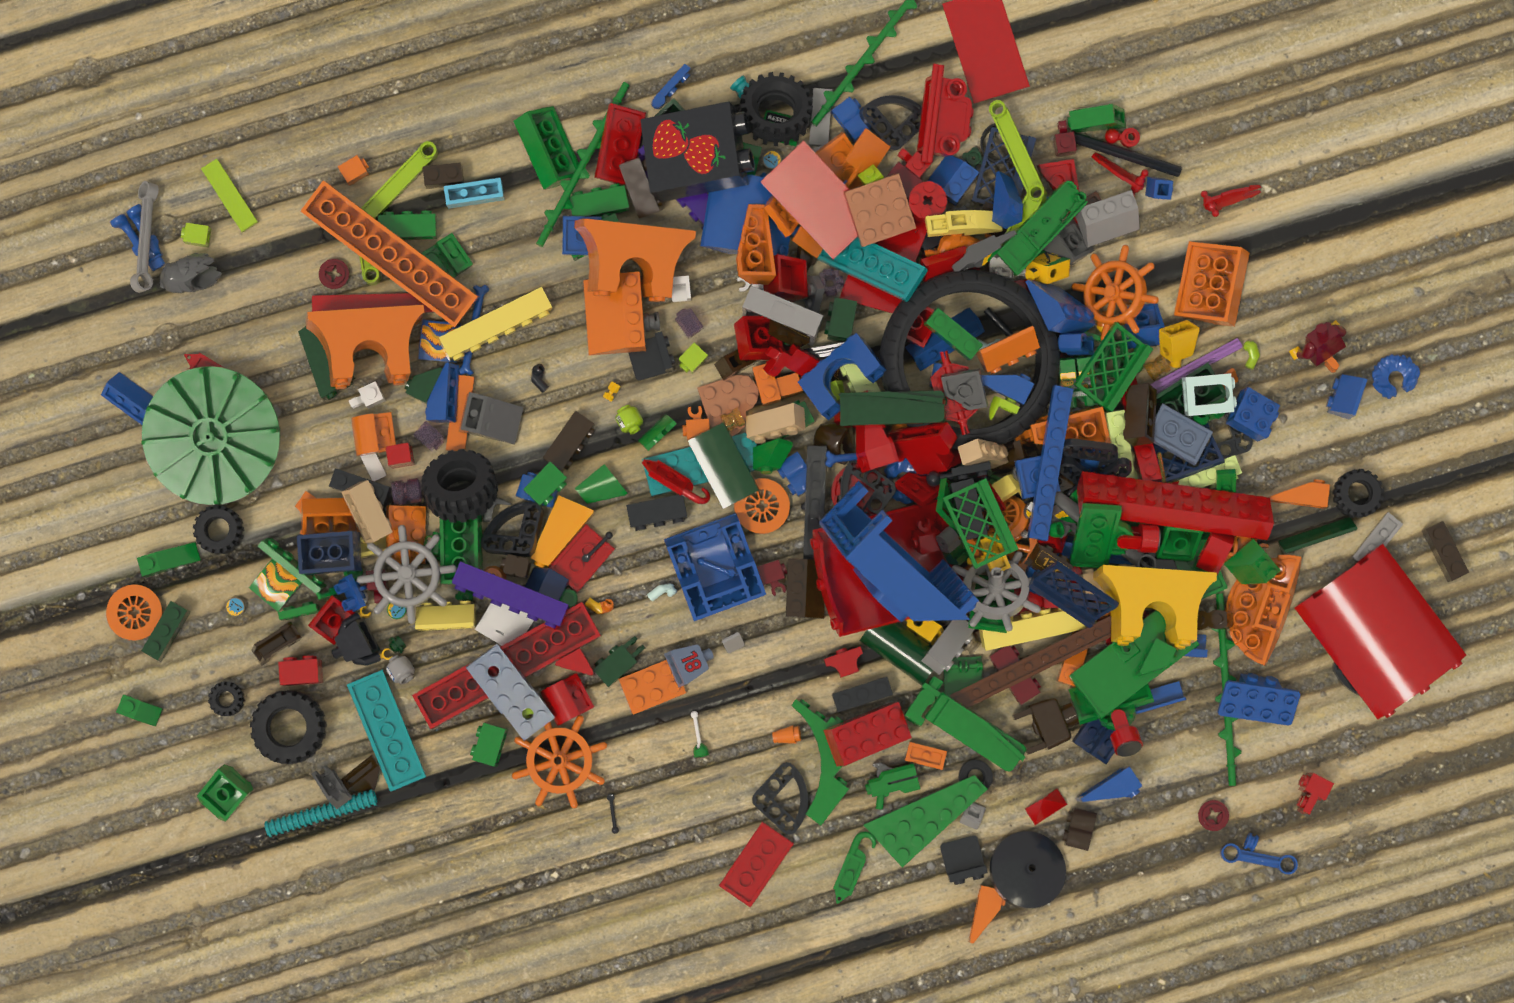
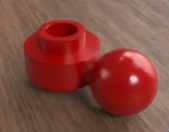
M1111 128L1105 132V140L1111 144L1119 140L1124 147L1131 148L1139 143L1140 134L1134 128H1127L1121 133ZM1129 134L1133 135V140H1129Z

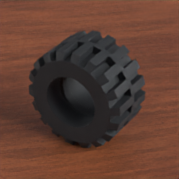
M1354 469L1338 478V481L1334 484L1335 489L1332 491V495H1334L1333 502L1337 504L1336 508L1340 509L1343 515H1349L1350 518H1362L1373 514L1381 506L1380 503L1384 499L1382 496L1384 488H1381L1382 482L1377 480L1378 476L1376 474L1372 475V472L1369 470ZM1353 483L1363 484L1368 491V499L1362 505L1353 503L1349 498L1348 489Z
M214 505L213 507H206L205 511L202 510L199 513V517L196 516V523L193 524L195 531L193 535L196 537L195 541L202 549L214 554H227V552H232L236 546L240 545V540L244 537L242 535L244 531L243 521L232 509ZM216 519H224L229 525L228 535L221 541L212 540L208 533L210 524Z

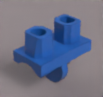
M352 574L339 580V583L334 585L338 595L345 593L347 597L346 600L342 601L344 611L353 610L355 612L366 606L363 600L366 596L363 591L367 589V585L361 587L360 583L354 580Z

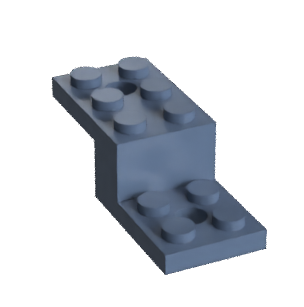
M498 644L466 666V669L501 714L505 715L523 740H526L555 718L521 671L516 669ZM489 667H498V675L490 676L488 674ZM524 709H532L533 716L531 718H524L522 715Z

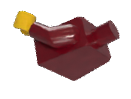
M1337 320L1331 324L1329 322L1320 323L1316 326L1315 330L1307 334L1303 349L1297 346L1290 350L1289 353L1293 360L1297 358L1310 359L1317 367L1346 347L1342 339L1346 335V329Z

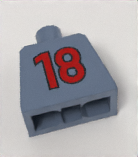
M698 644L675 649L664 654L678 688L690 683L709 669L707 661L714 658L709 648L701 651Z

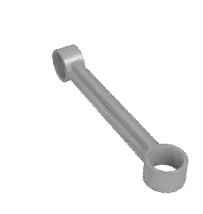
M147 181L142 182L138 190V197L142 200L137 272L130 279L132 289L138 293L149 290L153 285L152 277L148 273L153 202L158 196L159 189L157 184ZM139 276L144 280V288L138 282Z

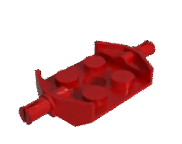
M947 351L940 352L943 364L930 377L933 391L944 392L941 380L942 375L967 371L969 369L967 366L951 363ZM945 396L948 401L945 406L946 420L957 422L960 425L962 435L970 433L967 420L978 409L967 410L959 402Z

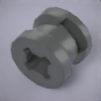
M659 312L650 315L643 313L645 332H650V330L654 329L661 331Z

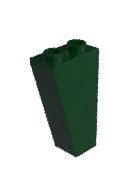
M305 326L298 333L319 395L323 400H331L338 395L337 391L340 389L331 387L329 364L325 350L319 339L306 329ZM354 375L352 377L350 386L353 384V380L356 379Z

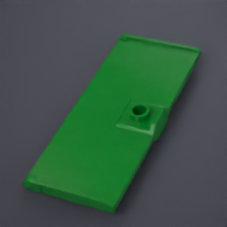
M1157 610L1143 620L1144 625L1141 636L1134 640V642L1129 643L1127 646L1117 645V642H1113L1069 675L1071 681L1092 707L1098 718L1103 719L1109 712L1171 666L1169 665L1164 669L1142 676L1136 675L1152 640L1157 638L1167 643L1165 619ZM1195 641L1191 646L1185 647V649H1177L1175 652L1177 657L1174 663L1198 647L1199 642Z

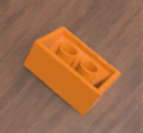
M1030 326L980 349L976 355L984 372H990L992 375L1002 370L1000 366L1006 363L1008 366L1019 362L1018 358L1023 355L1028 358L1036 354V349L1040 348L1035 329L1033 326Z
M344 498L301 500L302 535L345 531L360 532Z

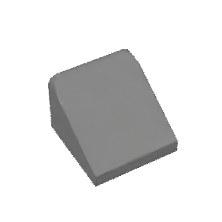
M738 632L722 639L727 653H732L744 647V642Z
M972 803L963 812L960 823L977 830L986 808Z

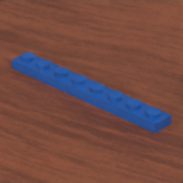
M1054 385L1052 388L1027 538L1048 541L1073 395L1072 388Z

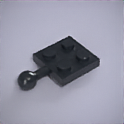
M990 462L951 468L952 472L943 474L932 471L927 474L926 482L928 485L936 487L940 484L941 479L944 478L954 480V483L972 478L977 479V481L985 478L988 480V476H992Z

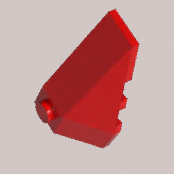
M885 425L856 426V456L861 473L882 468L899 461L892 438H887L883 430L886 427Z

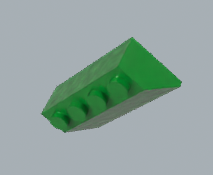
M554 106L527 111L515 119L513 122L543 189L558 187L561 180H570L579 163Z
M481 515L477 516L475 520L469 519L463 523L460 521L453 523L449 522L448 519L447 521L440 519V566L455 565L458 568L459 563L463 562L483 570ZM456 572L440 574V584H452Z

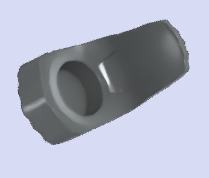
M497 497L495 502H493V506L487 509V512L483 515V522H490L492 520L493 509L497 504L511 505L512 503Z

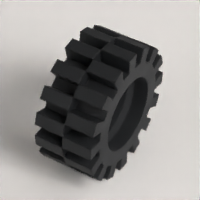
M217 683L208 694V703L214 713L220 716H233L243 708V701H245L243 697L244 692L235 683ZM225 691L230 692L234 698L233 703L227 707L222 706L219 702L220 695Z

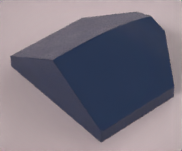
M534 568L525 587L560 601L569 583V579L550 568Z

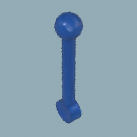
M699 558L697 561L699 565H706L724 572L731 578L735 576L733 569H724L706 562L703 558Z

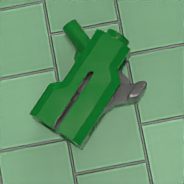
M881 762L873 763L872 766L877 768V778L870 779L865 784L867 795L877 796L875 809L883 810L884 798L889 796V793L898 790L903 793L920 790L914 763L897 768H889Z

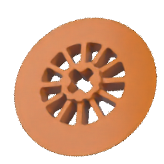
M766 478L754 479L759 490H764L763 498H760L759 492L756 491L758 500L749 495L734 503V510L740 524L747 530L759 534L770 533L780 528L786 521L790 511L789 497L784 488L777 482ZM766 491H769L772 494L765 499ZM773 495L777 498L776 501L768 502ZM750 497L755 503L746 502V500ZM760 501H764V504L768 505V507L764 508V511H760V508L756 507V505L760 504ZM778 503L779 508L770 507V505ZM745 505H752L754 508L746 510ZM769 509L777 510L778 512L776 516L773 515L769 511ZM756 510L751 517L748 516L747 512ZM757 513H759L758 522L752 520ZM766 513L771 515L773 519L768 521ZM761 514H764L766 520L764 523L760 522Z
M1012 496L1003 502L1006 510L1001 512L1013 538H1015L1025 529L1029 519L1024 516L1023 512L1026 506L1025 502L1018 497ZM982 512L985 519L987 512ZM989 525V531H987V533L990 534L992 532H995L994 527L992 525Z
M127 585L120 588L111 596L106 609V617L110 628L119 637L127 640H141L150 636L162 616V606L159 598L152 590L142 585ZM132 596H136L135 604H133ZM139 597H142L144 600L138 605ZM127 598L129 600L130 606H128L124 602V600H126ZM146 601H147L148 604H149V606H148V607H145V608H142V606H143V605L146 603ZM121 604H123L127 608V610L120 609ZM134 607L140 612L136 615V618L130 615V611H133ZM151 609V614L143 613V611ZM119 611L126 612V615L119 617ZM142 616H150L149 621H146ZM128 617L124 624H122L121 619ZM139 619L145 622L146 625L141 627ZM131 621V628L129 629L126 625ZM135 621L137 622L138 629H134Z

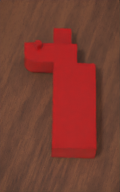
M966 246L921 259V265L928 270L923 278L924 282L935 276L952 272V266L965 255ZM974 267L968 270H980V267Z
M795 344L788 351L781 347L776 349L770 345L765 354L771 358L769 361H766L763 369L768 375L776 377L785 366L803 376L815 368L821 360Z

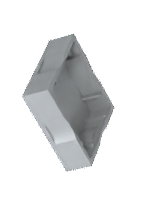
M753 286L750 287L742 306V316H764L807 334L810 337V343L807 345L812 347L822 325L823 315Z

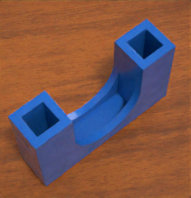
M857 333L848 337L846 342L840 347L835 348L827 358L818 362L815 368L805 373L798 381L820 414L828 420L840 412V403L831 391V379L836 370L847 364L857 365L863 375L872 383L882 377L886 371L866 341Z

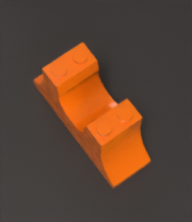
M594 219L575 220L574 228L582 236L588 251V291L593 292L594 296H610V293L616 292L620 282L621 266L630 259L636 262L642 270V296L649 298L648 301L665 302L666 298H672L673 277L677 260L686 245L694 240L696 236V231Z
M424 305L307 312L306 329L319 339L325 350L329 364L331 387L346 389L347 386H350L355 365L353 356L363 349L374 350L382 356L385 363L384 373L388 383H393L396 386L404 385L411 374L409 338L415 326L422 320Z

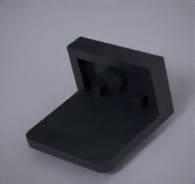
M662 331L655 333V337L645 339L646 351L628 352L635 378L638 381L673 371L672 365H675L673 354L668 353L667 347L670 346L667 335L663 336Z
M969 836L940 845L950 883L954 882V885L965 883V879L971 877L973 880L982 879L984 874L988 873L976 836Z

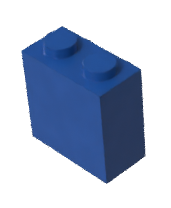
M1249 387L1240 390L1236 399L1237 406L1234 408V412H1230L1226 424L1257 442L1268 438L1272 431L1270 427L1279 415L1277 411L1280 405Z

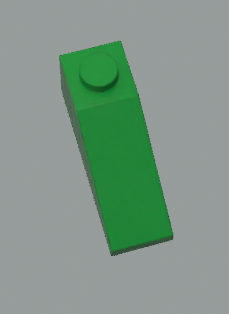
M196 542L138 557L137 561L142 577L147 578L201 561Z

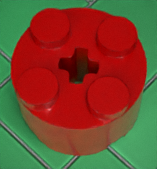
M927 181L919 183L912 189L908 203L913 218L925 223L926 216L943 215L947 205V196L940 185ZM924 199L931 200V206L928 204L924 205Z

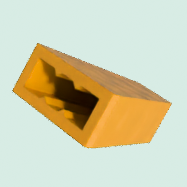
M558 495L538 540L535 553L531 556V559L534 560L533 564L540 568L549 567L590 520L594 510Z

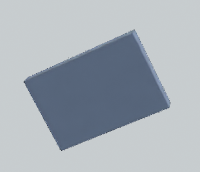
M1162 404L1155 416L1154 443L1195 466L1213 431Z

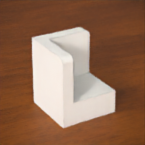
M689 276L673 277L672 302L691 301Z

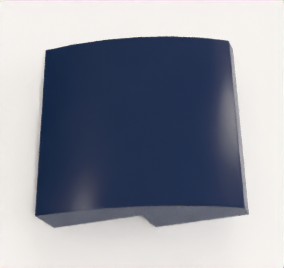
M1099 719L1083 724L1072 742L1102 763L1107 764L1115 753L1110 739L1111 734L1115 730L1104 727Z

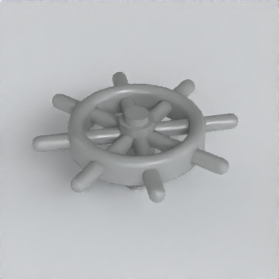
M400 525L398 527V543L390 545L384 551L374 543L367 544V548L377 555L378 559L375 563L374 574L358 576L357 582L360 584L375 582L377 590L383 597L374 608L375 614H380L387 604L391 603L398 607L407 608L408 622L414 624L416 621L414 607L425 603L430 598L442 607L447 605V601L435 591L439 585L440 574L454 573L457 567L455 565L439 567L435 556L431 552L440 540L439 535H433L428 543L423 546L416 542L407 541L406 527ZM408 550L419 553L411 564L409 563ZM399 551L401 552L402 565L391 557ZM425 558L431 568L416 569ZM385 563L397 571L382 573ZM432 575L429 586L417 578ZM398 579L389 591L385 588L383 581ZM412 584L423 593L413 598ZM403 585L406 599L395 596Z
M1017 551L1009 561L1011 568L1005 571L995 567L990 572L987 564L977 569H974L972 566L969 570L958 565L952 566L955 573L965 577L964 583L976 597L987 595L982 603L978 601L976 607L972 610L975 614L969 622L971 627H975L982 617L992 620L1002 619L1005 630L1010 632L1013 629L1010 617L1020 612L1023 607L1035 613L1041 611L1040 606L1028 601V586L1031 578H1028L1023 569L1017 565L1023 556L1022 552ZM984 572H987L989 580H986L980 577L979 575ZM1010 574L1017 579V581L1005 583ZM975 582L985 588L972 590L971 585ZM1021 588V593L1018 596L1008 590ZM1003 597L1013 601V603L1006 606ZM993 600H996L997 608L989 607Z

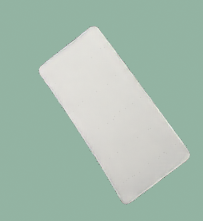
M376 454L360 456L372 481L386 476Z

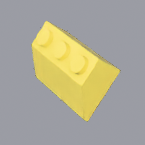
M459 601L460 605H452V602H447V605L444 607L433 606V603H423L421 607H416L415 629L427 631L476 628V605L471 604V601Z

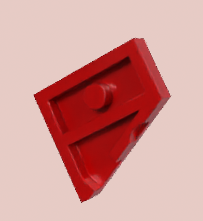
M908 472L895 482L896 489L922 508L935 499L939 493L940 484L936 487L928 485L926 476H919Z

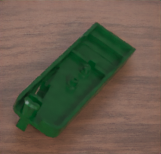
M942 391L838 393L840 396V426L943 423L946 420L945 406L948 401L944 395L945 393Z

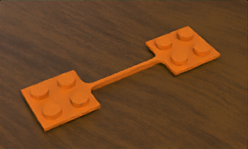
M867 128L864 129L845 158V161L853 166V173L845 183L848 188L859 172H863L873 164L877 168L890 149L888 144ZM800 226L792 241L815 258H818L823 248Z

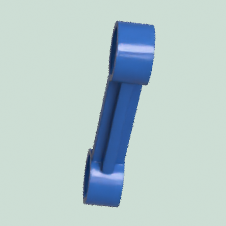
M1227 843L1220 849L1221 858L1228 863L1243 861L1278 868L1283 874H1292L1298 867L1296 858L1291 855L1277 857L1242 850L1232 843ZM1232 845L1236 848L1237 855L1234 859L1228 860L1224 856V849ZM1284 858H1290L1294 863L1293 869L1289 872L1281 869L1280 864Z

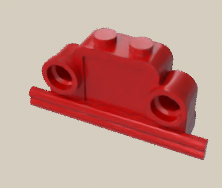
M933 64L932 75L925 79L917 152L922 154L921 162L933 163V155L947 157L956 154L960 149V143L971 135V126L969 125L974 109L972 108L971 100L968 97H964L967 92L966 83L960 78H944V65Z

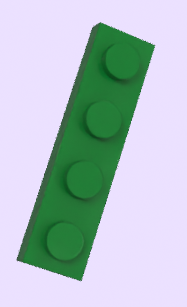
M266 538L258 545L262 551L315 594L319 591L323 592L327 587L324 580L318 575L299 574L298 561L294 559L292 553L280 548L276 540Z

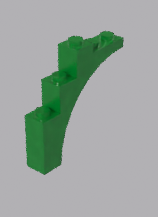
M796 699L791 706L802 715L810 726L820 753L821 774L819 787L806 815L821 826L849 790L846 787L848 784L840 777L834 778L842 766H836L823 731L844 721L836 716L835 719L830 717L826 723L824 721L825 716L817 710L813 713L808 709L810 705L803 699L800 701Z

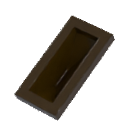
M369 756L344 776L341 781L349 792H363L370 789L375 791L380 767L374 758Z

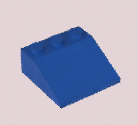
M1032 280L1025 281L1048 331L1084 333L1096 325L1092 311L1059 286Z
M1123 766L1075 799L1078 802L1121 797L1132 798L1141 792L1139 788L1142 787V784L1130 766Z

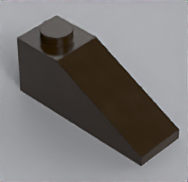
M737 349L723 356L714 365L724 381L760 360H740Z

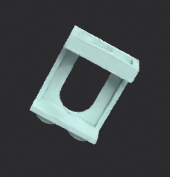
M1231 373L1182 378L1185 416L1234 412L1237 402L1236 397L1233 396L1232 389L1235 388L1234 377H1231ZM1216 384L1225 386L1226 401L1224 403L1195 405L1194 386Z

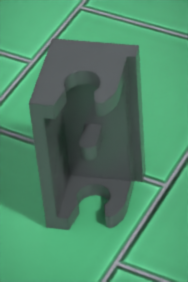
M323 766L325 770L323 774L314 771L311 775L327 800L338 809L352 799V796L336 771H332L328 766Z

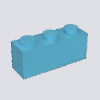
M501 178L444 186L448 209L505 200Z

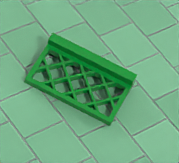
M1114 322L1079 375L1074 386L1099 406H1102L1104 411L1113 412L1153 348L1142 343L1118 322ZM1118 329L1121 332L1122 340L1114 342V333ZM1133 341L1137 346L1133 352L1128 353L1127 342ZM1123 343L1124 354L1116 355L1115 344ZM1110 345L1112 356L1104 357L1103 349L1105 346ZM1124 356L1125 365L1122 368H1118L1117 357ZM1112 359L1114 369L1106 371L1105 360ZM1100 361L1102 372L1094 373L1093 365L1095 362ZM1114 372L1115 380L1113 383L1108 384L1106 373ZM1102 374L1103 385L1096 386L1094 376ZM1085 377H1090V388H1085L1081 385ZM1104 388L1105 395L1102 400L1097 398L1096 389Z
M986 478L942 498L974 569L1018 550ZM976 488L979 494L976 502L966 498L968 491ZM953 497L962 499L959 510L952 508L948 500ZM965 501L975 504L972 515L961 511ZM977 506L985 508L987 512L985 519L974 516ZM960 514L971 517L967 528L959 525L958 518ZM973 519L983 522L980 533L969 529ZM986 524L994 527L993 537L982 534ZM968 531L979 535L975 545L967 542L966 536ZM981 536L991 540L988 550L977 547ZM994 541L1002 545L1004 552L1000 554L990 552ZM976 549L987 553L984 561L978 564L974 558Z

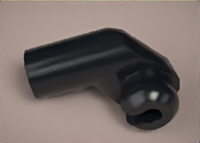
M537 364L532 368L531 381L541 393H544L549 388L543 381L545 368L542 364Z

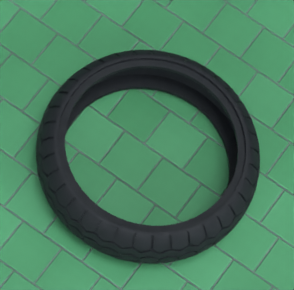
M981 270L952 271L935 276L920 284L908 302L902 300L886 325L880 347V361L886 369L881 377L885 392H910L903 366L904 345L912 324L928 305L943 296L961 292L980 293L993 297L1010 307L1020 317L1026 327L1033 326L1040 348L1036 349L1037 353L1035 354V372L1032 381L1034 385L1025 404L1019 405L1020 408L1017 414L1011 413L1002 421L989 427L969 429L970 433L962 435L960 428L951 426L957 435V440L952 449L958 450V446L975 439L995 442L999 445L1005 444L1028 430L1030 425L1039 419L1050 403L1052 388L1054 385H1057L1060 368V352L1056 332L1048 331L1031 293L1013 280L999 274ZM937 423L906 424V425L911 428V427H918V426L931 425V424H937Z

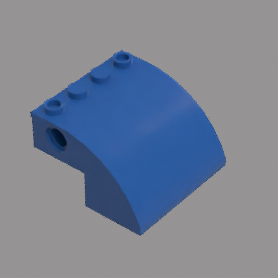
M747 174L749 185L709 192L700 246L726 254H737L748 204L765 205L772 196L760 182L764 177ZM768 215L773 256L777 254L787 256L791 235L785 237Z
M736 513L664 539L694 621L766 595ZM699 558H703L706 562L724 569H733L735 576L731 578L724 572L706 565H699L697 561Z

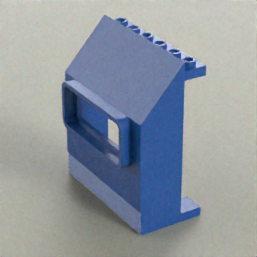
M859 481L820 521V526L844 558L855 567L853 569L872 596L900 622H903L907 617L913 621L970 620L966 613L976 607L979 601L944 559L929 573L884 531L892 522V519L883 510L873 520L856 505L869 492Z

